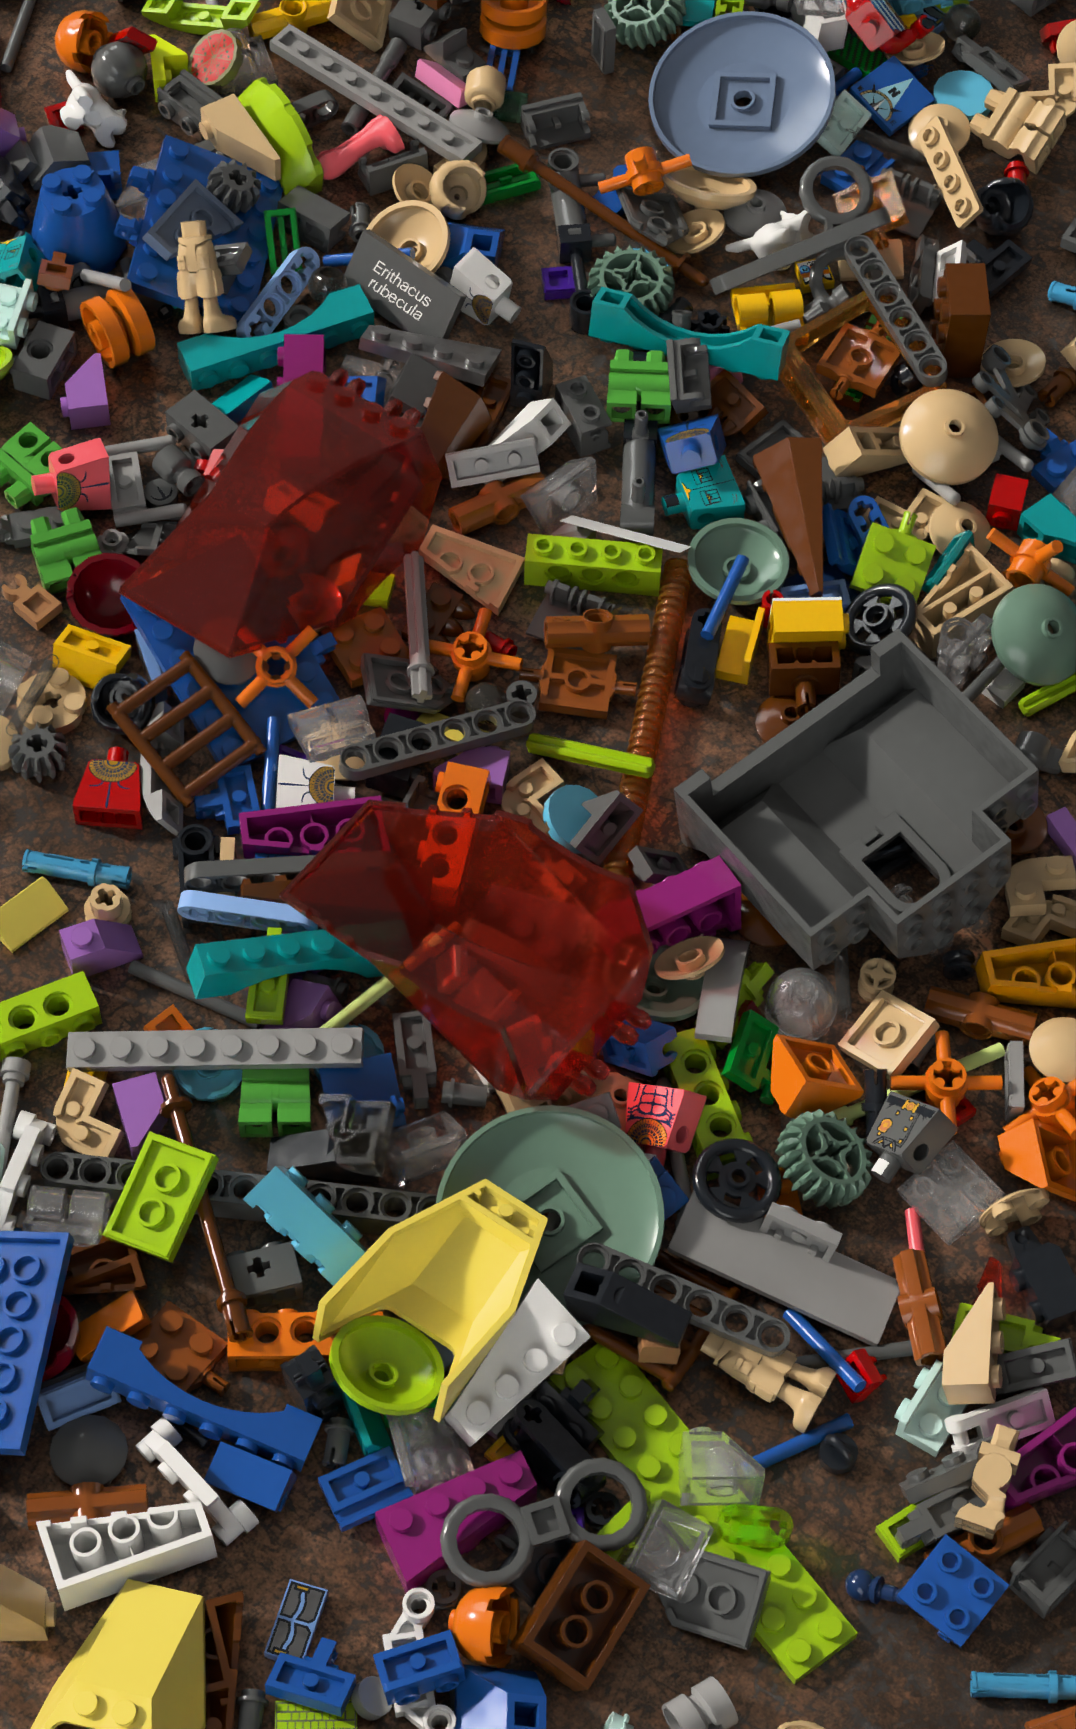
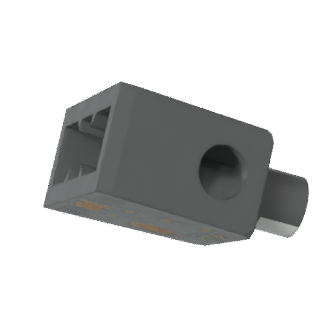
M891 1091L867 1137V1145L879 1156V1159L871 1169V1173L879 1180L888 1184L892 1181L899 1168L915 1174L922 1173L954 1136L958 1128L939 1108Z

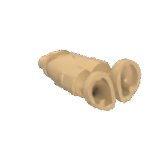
M206 220L180 222L182 237L178 238L177 261L179 272H177L176 280L178 297L185 299L183 319L178 324L179 334L216 333L237 329L236 318L223 314L218 303V296L224 293L221 270L218 268L212 240H209L212 239V234H207ZM198 297L203 298L204 317L200 314Z
M711 1332L700 1349L701 1352L715 1359L714 1365H719L723 1371L744 1384L745 1388L751 1393L756 1394L769 1403L771 1401L774 1402L776 1397L787 1403L794 1412L793 1426L801 1433L806 1431L837 1374L836 1371L829 1367L814 1369L796 1363V1354L789 1350H786L780 1356L769 1357ZM764 1342V1344L768 1347L774 1348L779 1346L776 1344H767L766 1342ZM789 1377L804 1385L808 1391L799 1389L785 1382V1380Z

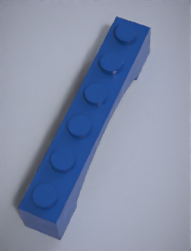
M106 1326L86 1371L85 1379L91 1381L90 1385L93 1388L106 1394H111L114 1391L127 1397V1402L137 1408L148 1409V1407L163 1412L162 1416L172 1423L184 1425L186 1422L199 1428L198 1431L209 1439L218 1441L223 1438L234 1443L235 1447L254 1455L258 1453L272 1459L271 1462L291 1470L302 1471L323 1421L322 1418L289 1404L286 1405L284 1411L253 1413L230 1410L202 1401L175 1386L152 1366L141 1351L143 1341Z

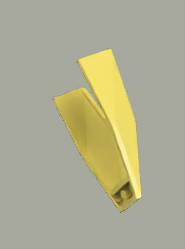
M486 1178L388 1228L319 1301L312 1338L320 1342L337 1333L348 1322L356 1318L370 1316L381 1310H389L448 1348L454 1355L449 1374L441 1383L433 1417L434 1420L440 1423L514 1317L548 1218Z
M127 1579L52 1687L31 1729H55L63 1723L88 1729H205V1598L193 1593Z

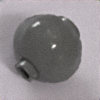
M119 41L111 42L98 48L93 56L91 75L95 87L102 95L112 99H124L131 95L139 94L145 87L144 80L147 77L148 67L145 56L140 48L133 44Z

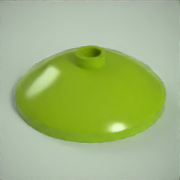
M379 1315L356 1318L345 1324L338 1331L330 1347L329 1363L336 1382L352 1400L369 1410L386 1415H409L428 1407L439 1394L441 1383L444 1380L442 1358L435 1345L425 1334L402 1320Z

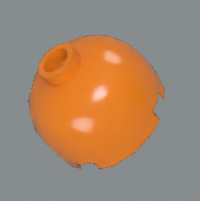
M79 10L67 15L60 22L55 34L56 52L60 61L71 70L91 74V64L95 52L102 45L107 44L110 35L113 34V32H108L106 23L110 22L102 12Z
M476 1587L471 1589L459 1601L457 1608L451 1611L448 1629H451L456 1647L461 1655L471 1663L484 1667L504 1668L510 1662L512 1655L505 1654L508 1640H513L519 1630L520 1623L518 1598H510V1593L514 1592L512 1587Z

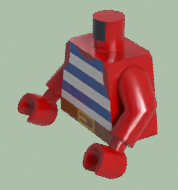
M846 0L845 18L871 52L880 49L889 55H896L914 43L916 39H923L934 29V25L929 29L922 25V20L927 15L919 17L908 29L887 0Z

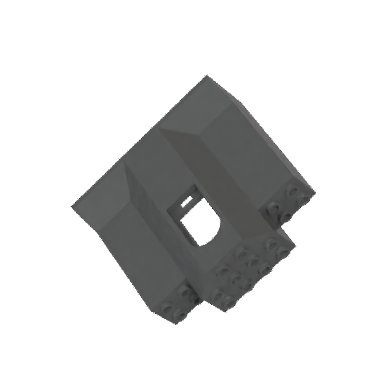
M897 629L871 647V668L713 781L701 769L673 790L682 843L687 847L706 853L710 859L720 855L740 882L742 894L814 971L820 965H827L834 961L840 951L850 943L856 944L867 935L869 929L900 959L926 955L936 947L938 949L943 948L952 940L954 934L963 927L969 928L981 918L982 913L1011 876V839L1005 833L1008 831L1009 826L1017 820L1028 818L1038 806L1039 769ZM898 836L940 878L939 885L916 903H904L899 900L864 864L865 860Z

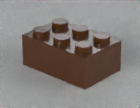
M946 263L943 277H938L937 295L939 298H935L933 303V315L936 319L930 320L929 332L946 359L948 368L947 378H973L980 371L991 317L985 263Z
M586 1539L572 1543L509 1646L574 1692L588 1690L651 1585Z

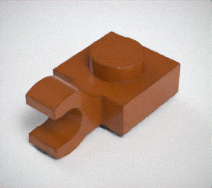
M54 251L52 261L41 260L37 285H43L52 291H69L74 265L65 264L67 253Z

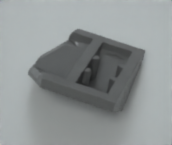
M53 125L43 126L34 132L29 142V146L38 163V166L28 176L34 191L41 188L42 179L46 174L65 168L76 167L81 164L91 165L81 136L77 131Z
M154 521L142 523L141 529L129 540L125 553L154 559L188 561L191 522Z

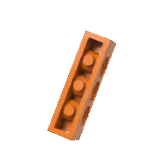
M448 761L445 772L440 771L438 774L435 792L440 794L437 805L431 804L429 808L427 825L431 826L428 839L422 838L418 852V859H422L421 866H423V860H433L435 866L445 864L450 867L449 872L445 876H434L430 902V908L457 913L459 911L491 784L490 771L487 769ZM454 798H463L467 801V804L461 809L456 810L448 806ZM446 831H454L459 834L458 838L452 843H445L440 840L441 835Z
M246 1309L249 1323L253 1330V1336L248 1338L245 1333L247 1340L237 1343L230 1342L228 1338L227 1359L229 1372L282 1371L281 1364L305 1352L312 1345L318 1348L330 1367V1347L337 1333L320 1342L316 1340L307 1343L297 1340L300 1335L305 1333L313 1335L317 1310L315 1312H298L294 1309H280L276 1313H260L254 1309ZM378 1311L372 1315L383 1316V1311ZM265 1334H273L277 1337L270 1343H263L258 1340Z

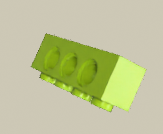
M528 533L524 565V585L546 586L548 580L555 581V579H558L560 583L568 585L572 589L574 586H577L579 590L659 596L663 548L644 543Z
M84 971L0 1002V1062L6 1057L21 1058L27 1052L42 1046H53L61 1039L68 1037V1032H89L95 1026L102 1024L98 1002ZM60 1010L67 1011L65 1014L60 1016L52 1015L53 1013ZM23 1024H32V1026L27 1029L18 1028Z
M695 1028L677 1032V1037L670 1043H666L662 1049L663 1055L668 1051L678 1053L672 1063L663 1067L665 1076L670 1080L672 1088L707 1096L706 1099L715 1102L713 1105H704L692 1140L697 1157L709 1145L723 1139L739 1138L753 1142L750 1133H744L741 1127L742 1115L737 1101L730 1100L727 1092L729 1090L728 1079L721 1075L723 1068L718 1070L714 1059H716L717 1055L713 1041L695 1039ZM698 1068L702 1072L695 1074L689 1072L687 1069ZM716 1130H721L726 1132L728 1135L725 1137L715 1136L712 1132ZM733 1153L719 1157L724 1166L730 1162H737ZM707 1174V1181L718 1178L719 1174Z

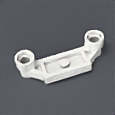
M21 1110L12 1134V1138L19 1140L0 1183V1231H14L17 1216L11 1215L18 1196L25 1197L31 1181V1176L28 1175L32 1165L38 1167L44 1152V1145L50 1146L52 1144L57 1125L37 1119L36 1114Z
M163 1416L150 1427L152 1431L135 1445L149 1463L155 1459L161 1462L157 1468L172 1485L178 1481L187 1490L183 1497L188 1503L201 1501L203 1509L216 1522V1525L211 1530L226 1547L244 1531L249 1533L259 1524V1520L240 1499L227 1508L218 1494L174 1448L183 1439Z
M418 1587L409 1590L405 1594L402 1602L403 1613L391 1633L382 1635L384 1651L424 1638L423 1630L430 1622L435 1611V1600L430 1591ZM415 1609H423V1610H424L423 1613H419V1614H418V1613H415V1612H413V1611H414ZM433 1691L421 1694L417 1701L407 1705H397V1703H394L396 1718L404 1716L418 1729H434L436 1725H443L446 1727L445 1729H455L456 1727L454 1712L446 1705H436Z

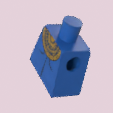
M718 414L657 428L663 455L672 474L714 465L719 462L726 448Z

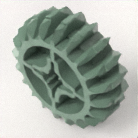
M608 0L604 8L616 26L617 41L621 45L627 44L631 49L637 45L644 49L650 43L655 47L656 42L661 39L667 42L668 34H676V26L683 25L682 17L686 15V0Z
M630 244L627 250H621L617 246L614 254L605 251L603 259H596L594 268H591L589 272L587 289H591V297L598 293L601 286L631 293L646 308L658 316L660 312L664 313L668 309V304L673 300L675 280H673V271L670 266H667L665 257L657 258L655 250L646 253L644 246L639 250H633Z
M821 1109L812 1113L806 1111L801 1113L796 1119L793 1118L780 1133V1137L777 1139L779 1144L775 1150V1153L780 1156L777 1166L785 1169L782 1179H788L793 1183L791 1191L799 1190L802 1192L803 1201L812 1198L816 1207L825 1204L829 1210L837 1206L842 1208L864 1193L863 1190L866 1189L872 1179L870 1173L874 1165L869 1161L873 1152L864 1148L867 1139H861L856 1134L858 1127L850 1128L847 1126L846 1117L837 1120L833 1111L824 1114Z

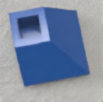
M447 222L450 229V246L440 267L445 266L453 270L454 266L473 247L498 267L505 229Z
M463 1664L466 1680L459 1682L460 1684L455 1688V1729H546L547 1697L536 1672Z

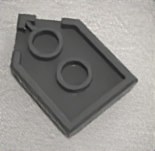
M628 186L616 190L631 227L663 247L688 234L689 228L674 195L656 192L651 195L638 196L634 194L632 187Z
M370 653L362 654L360 668L367 705L437 714L454 702L451 699L455 682L450 684L438 675L439 670L435 666V673L431 678L432 699L424 700V703H417L416 698H412L411 679L407 676V667L410 665L409 659Z
M694 1548L681 1555L682 1557L647 1575L666 1610L665 1613L672 1626L746 1650L750 1648L770 1584L771 1571Z

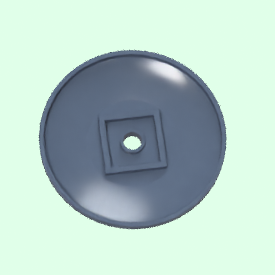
M755 11L733 12L715 16L693 26L667 48L656 65L651 78L648 97L649 111L652 124L662 144L675 157L689 154L695 170L719 177H752L775 171L790 164L813 146L824 132L831 118L836 99V84L832 63L827 52L808 30L787 18L775 14ZM742 97L752 100L749 105L744 107L735 104Z

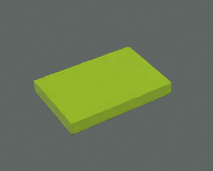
M149 1131L102 1235L114 1242L173 1263L219 1158L212 1153Z

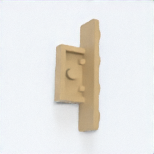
M936 116L917 134L916 138L940 190H942L941 193L956 226L964 229L983 212V206L942 118Z

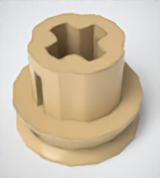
M106 883L97 885L92 889L91 895L84 904L86 921L99 919L122 924H129L131 921L132 910L130 901L115 885Z

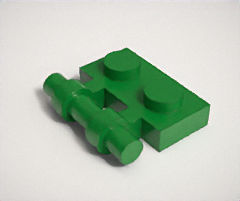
M750 1009L743 1012L721 1075L750 1093L758 1090L760 1086L762 1089L760 1101L764 1104L772 1105L775 1100L770 1092L772 1063L770 1069L766 1068L769 1057L772 1061L773 1039L780 1027Z

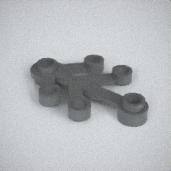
M994 344L983 354V359L981 360V364L987 372L981 370L972 378V383L978 391L986 393L990 390L994 394L984 404L994 418H999L1002 415L1019 430V439L1025 447L1031 450H1042L1047 445L1046 441L1050 438L1049 432L1045 427L1050 423V418L1040 408H1036L1029 415L1027 414L1030 404L1037 398V393L1029 384L1020 386L1015 391L1005 371L1011 364V358L1002 347ZM988 373L996 376L1001 387L993 380V378Z

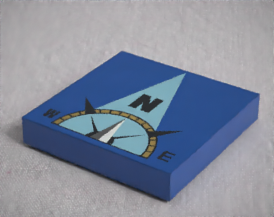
M892 56L851 86L848 91L872 114L871 118L889 137L909 123L912 117L920 110L933 105L935 101L934 96L895 56Z

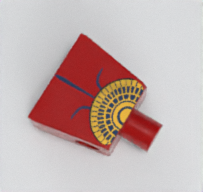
M111 747L108 750L107 760L92 759L88 761L72 805L77 825L143 830L140 767L136 762H128L129 752L125 748Z

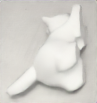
M67 70L66 79L72 88V92L68 97L66 105L60 110V117L64 125L71 130H77L80 126L85 125L93 131L94 136L102 146L113 148L116 143L113 135H121L126 131L128 124L127 119H125L126 109L114 110L102 98L97 88L88 83H82L72 70Z
M781 210V221L764 225L755 232L753 237L727 244L725 250L734 253L752 250L760 259L813 237L814 234L808 230L811 216L806 210L799 214L786 213ZM791 264L776 271L786 270L790 268Z

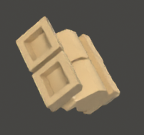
M1011 87L1008 88L1006 93L991 89L985 98L984 105L985 108L993 111V114L990 118L980 113L975 114L969 124L970 132L982 139L984 148L990 151L993 150L1004 158L1010 159L1017 154L1022 155L1026 166L1037 175L1051 152L1050 148L1053 149L1067 126L1065 111L1057 108L1055 105H1044L1041 100L1036 102L1031 97L1018 93L1017 90Z
M996 1424L991 1443L982 1441L977 1464L973 1472L971 1489L986 1505L980 1508L968 1503L961 1507L955 1516V1527L989 1539H993L996 1531L1003 1527L1006 1494L1004 1493L1009 1488L1011 1476L1016 1475L1021 1457L1020 1453L1014 1452L1020 1431Z

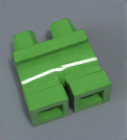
M628 349L616 350L614 360H610L606 413L611 422H624V419L635 420L636 401L641 402L640 410H645L648 413V420L658 421L657 424H670L671 401L668 362L665 360L663 351L651 350L646 354V361H633L632 351ZM612 407H628L631 409L625 413H619ZM645 408L664 410L659 414H651Z
M31 421L0 448V487L7 482L11 484L4 491L8 502L16 509L29 501L37 507L44 501L43 497L51 494L35 496L31 485V476L49 473L48 456L51 452L63 449L56 442L53 441L51 443L50 437Z
M78 507L64 510L61 513L64 526L58 528H51L48 517L42 516L31 520V550L35 558L42 587L50 594L67 590V582L73 573L71 566L74 570L76 566L88 557L102 554L90 520L84 519Z
M309 1068L242 1069L238 1118L240 1137H273L274 1113H277L279 1136L312 1131ZM251 1125H263V1126H261V1127H253V1126H251Z

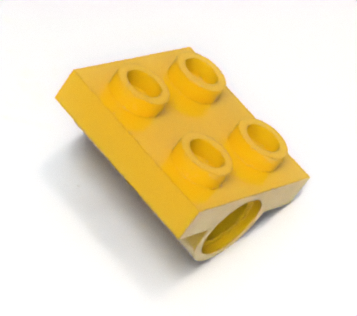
M794 282L731 289L730 299L738 331L757 324L773 326L799 319L802 331L790 334L789 342L805 341L806 330L803 321V298L800 289H796Z

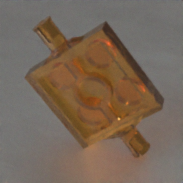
M892 170L879 176L870 177L874 188L873 204L868 213L886 206L892 222L862 234L869 238H874L878 250H883L881 240L885 249L889 247V241L885 232L910 223ZM856 181L847 189L832 194L837 211L840 214L851 211L860 202V190Z

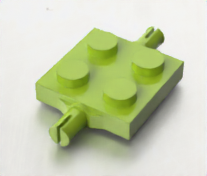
M904 511L899 529H890L874 522L871 524L849 588L863 592L878 584L894 583L908 589L913 594L917 603L936 549V545L920 540L911 534L918 518L917 514L913 513L910 517L911 512ZM882 597L879 603L889 605L892 597Z

